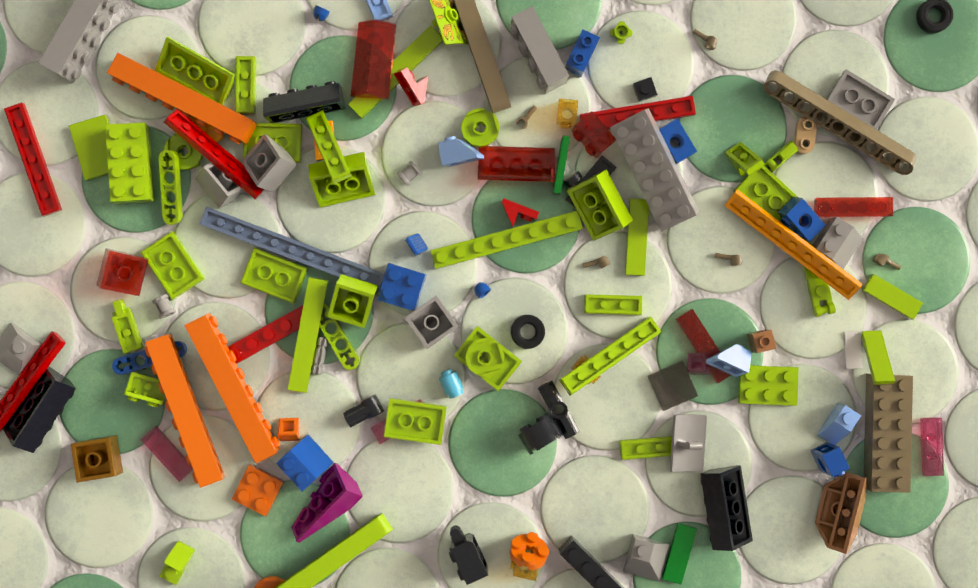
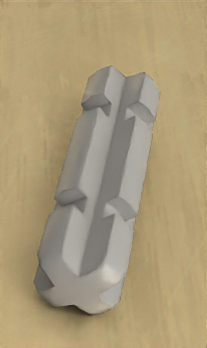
M318 337L317 340L318 347L315 349L314 365H312L311 369L313 374L319 375L323 370L322 364H324L327 350L325 347L328 345V340L325 337Z

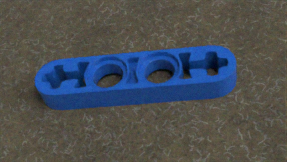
M174 341L177 347L182 349L179 351L180 358L185 356L187 353L186 344L181 341ZM145 350L115 359L112 369L116 374L122 375L151 367L153 362L151 357H148ZM139 355L145 358V364L142 366L136 363V358ZM121 362H131L130 366L124 367V371L118 367Z

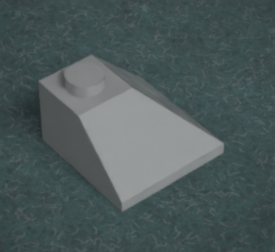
M10 323L0 337V362L20 375L42 343L14 323Z
M632 534L623 572L661 581L670 544Z

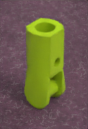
M789 141L764 164L771 168V172H774L799 149L792 141ZM775 157L780 161L779 164L773 160Z

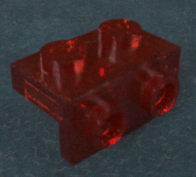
M592 111L571 130L574 138L579 142L581 141L587 153L595 158L599 157L601 153L616 141L613 134Z

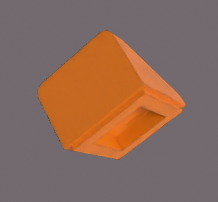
M279 418L278 437L280 441H299V418Z

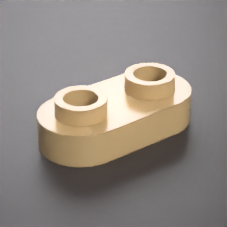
M805 116L797 121L794 144L798 147L797 153L799 154L811 152L815 145L817 124ZM805 122L810 123V128L805 126ZM803 141H806L808 143L807 147L803 146Z

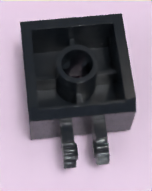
M453 525L450 528L452 541L449 548V556L453 563H457V573L460 580H464L466 585H469L488 576V564L475 536L471 533L464 535L460 526Z

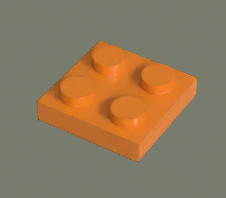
M250 464L232 500L266 517L284 481Z

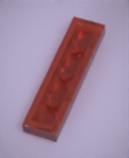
M893 197L814 198V212L818 217H892Z
M693 309L675 319L701 359L705 358V360H702L703 363L706 362V359L720 352ZM704 363L716 383H720L731 376V374Z

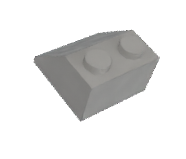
M266 134L260 138L242 161L256 186L273 193L297 165L291 155Z
M212 163L203 166L195 178L219 209L233 202L245 192Z
M839 217L829 219L812 246L844 269L863 238L853 226Z
M434 296L405 317V320L426 349H429L459 327L437 296Z

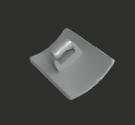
M678 414L673 416L670 472H703L706 415Z

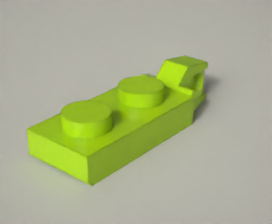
M123 299L112 302L115 312H112L113 317L111 318L123 353L126 354L144 348L130 307L126 308Z

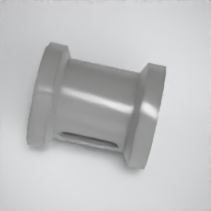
M410 161L409 165L402 172H397V174L409 186L416 176L422 175V172Z
M168 294L152 300L153 304H156L160 319L176 313V310L172 308L168 300Z

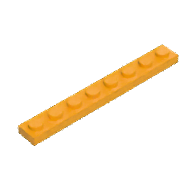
M738 189L724 205L849 300L861 288L862 283Z

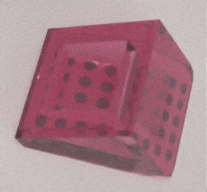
M688 353L687 372L691 375H709V364L706 363L708 353Z

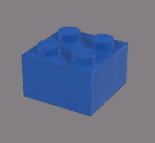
M388 263L377 300L415 311L427 275Z

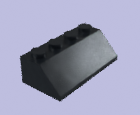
M330 81L324 83L325 86L317 87V85H310L305 90L291 89L281 95L280 93H271L268 97L263 98V116L270 123H279L308 117L320 111L328 113L346 109L342 87L339 83Z
M49 366L3 427V431L13 447L34 453L37 447L42 444L44 436L52 429L54 421L63 412L65 404L72 398L76 389L69 379Z
M741 465L716 468L700 473L712 550L734 551L752 542L753 538Z

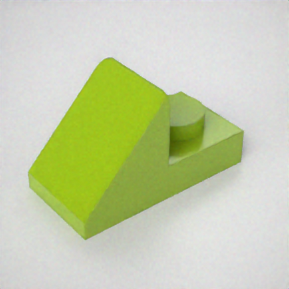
M742 142L737 143L725 152L741 176L745 174L749 176L764 165L763 159Z
M178 541L165 559V566L159 577L177 585L196 549Z

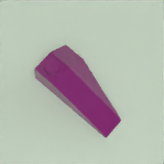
M334 463L319 480L321 483L316 492H312L310 495L312 499L307 508L304 507L292 525L291 528L296 542L300 543L349 511L363 497L357 482L337 463Z

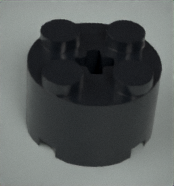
M544 414L536 419L537 424L532 427L530 424H527L519 429L521 433L518 436L530 455L533 454L532 449L535 448L538 451L556 440L555 435L563 436L551 415L547 416V414Z

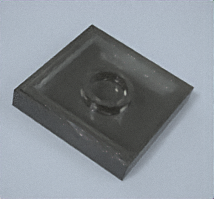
M683 361L647 375L662 411L698 396Z

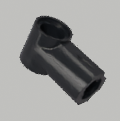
M375 394L362 401L356 407L347 410L343 415L351 428L368 418L371 419L384 412V409Z

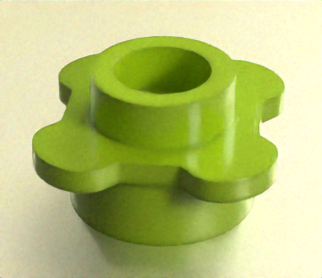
M623 21L618 22L617 26L610 30V36L615 37L618 44H624L625 39L633 34L632 30Z

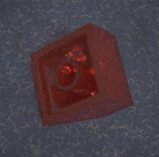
M105 248L96 285L101 289L139 296L149 259Z

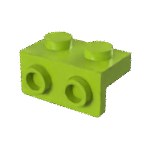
M131 372L124 395L128 396V400L139 402V399L147 401V405L158 407L159 404L163 405L166 397L164 393L160 392L158 386L159 379Z

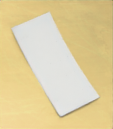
M845 331L847 369L863 368L861 353L862 331Z

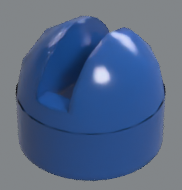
M315 5L313 16L315 19L319 17V21H324L330 11Z
M480 282L476 284L474 291L476 296L481 299L491 291V288L487 284Z

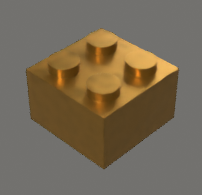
M117 435L71 444L77 483L113 477L123 473Z

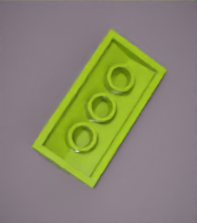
M170 37L165 39L154 70L221 105L225 103L232 91L235 74Z

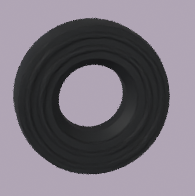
M926 0L917 10V23L925 32H941L951 24L953 9L946 0ZM933 8L941 12V20L936 23L928 18V12Z
M522 315L511 326V337L514 343L521 348H535L544 339V324L536 316ZM526 324L532 325L535 328L534 337L524 339L520 334L522 326Z

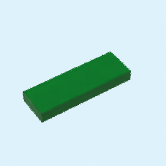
M563 136L561 139L552 191L553 195L560 196L570 141L569 136Z
M677 523L662 575L663 580L682 584L697 531L695 527Z

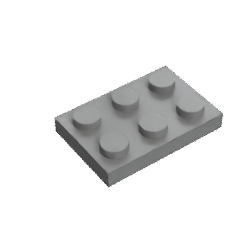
M846 69L841 74L827 100L877 130L895 98Z

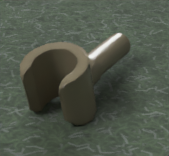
M696 29L693 31V34L706 41L705 47L707 49H715L717 44L716 37L704 35Z
M533 105V107L528 111L527 114H525L524 117H520L516 120V125L519 123L520 120H524L525 125L522 127V129H525L528 125L527 121L535 112L537 107Z
M715 253L716 258L731 260V266L742 265V257L740 255Z
M879 253L873 259L879 266H883L886 263L898 270L901 268L900 265L891 261L886 254Z
M602 256L594 261L582 263V267L586 268L599 264L602 269L608 266L610 262L607 257Z

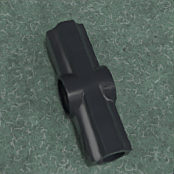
M551 380L538 387L564 438H570L580 432L553 381ZM558 404L564 407L563 413L559 415L553 411L554 407Z

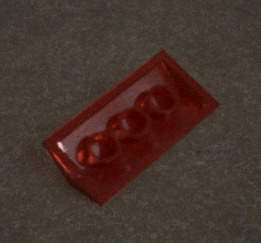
M379 20L358 23L351 97L389 99L396 24Z
M479 147V152L484 155V159L478 160V180L555 182V148Z

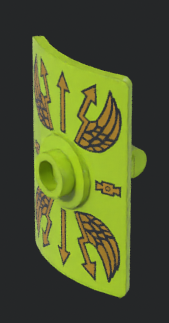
M429 0L435 17L432 25L439 28L444 45H468L453 0Z

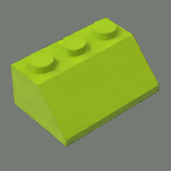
M365 152L343 156L352 177L336 184L333 183L324 161L308 164L309 179L320 208L375 195Z
M607 169L567 190L593 241L618 231L633 221Z

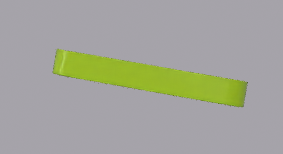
M164 150L159 154L162 217L166 224L174 225L180 223L183 218L179 155L174 150ZM166 156L172 157V161L166 160ZM169 172L174 176L172 183H169L166 179V175ZM169 192H173L175 194L174 202H170L168 200L167 196ZM170 214L176 215V218H170Z
M324 304L323 309L326 308L324 314L326 318H329L327 316L330 307ZM331 319L322 324L320 321V328L342 366L347 370L357 368L360 363L359 356L336 319ZM329 323H334L337 327L336 332L333 334L328 333L326 330V326ZM339 339H343L346 342L344 350L336 348V342ZM350 349L351 352L348 355L350 358H355L354 366L351 364L347 365L348 358L346 355L342 357L340 354Z

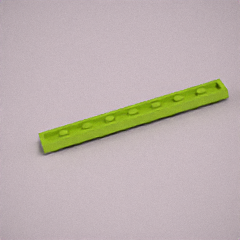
M578 211L430 251L435 269L575 232L583 228Z

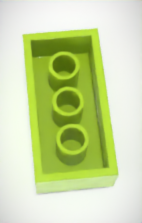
M145 122L105 124L110 202L114 204L155 202L150 126Z

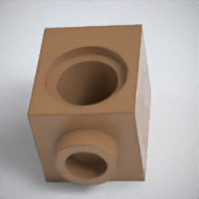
M765 329L747 334L752 353L776 349L772 330Z

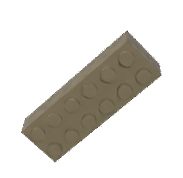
M866 373L864 477L866 478V489L871 492L910 493L913 376L894 374V384L874 385L871 374Z

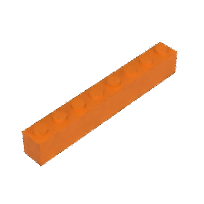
M118 52L107 71L113 77L112 81L123 86L125 83L129 85L128 89L137 94L140 91L145 93V97L155 103L157 100L163 102L162 106L171 111L174 108L178 109L188 119L190 117L197 119L195 123L205 128L209 125L213 127V132L221 136L224 133L229 135V140L240 145L242 142L247 145L257 126L253 120Z
M208 313L185 324L184 326L254 462L258 463L277 454L280 450L279 440L276 436L273 437L270 431L271 425L267 419H264L262 415L263 410L259 402L254 400V392L251 386L246 384L244 380L245 374L241 368H238L235 362V354L232 350L229 351L226 345L227 339L223 333H220L217 327L219 324L215 316H211Z
M170 333L145 342L146 346L144 349L146 355L151 357L153 362L151 365L152 371L155 376L158 375L160 380L158 383L160 392L164 393L167 399L165 401L166 408L169 412H172L174 417L172 424L175 430L178 429L180 433V445L186 449V461L189 466L192 465L194 473H192L194 482L199 484L201 488L223 480L225 474L172 334Z

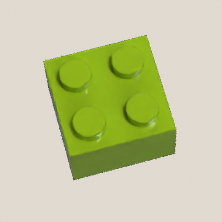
M341 274L335 286L327 317L365 328L378 285Z

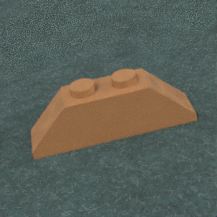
M846 472L844 475L824 485L815 524L827 548L844 554L848 553L857 535L866 500L865 477Z

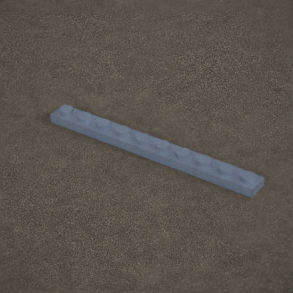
M207 206L200 221V225L340 277L343 274L378 285L377 292L380 291L385 274Z

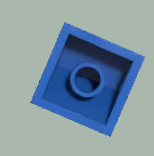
M308 434L276 464L303 492L334 462Z

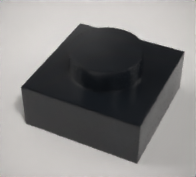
M652 77L632 84L638 102L658 95Z

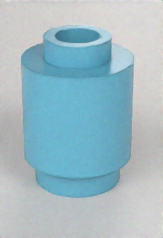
M448 369L441 373L440 383L445 394L450 399L464 393L457 371Z

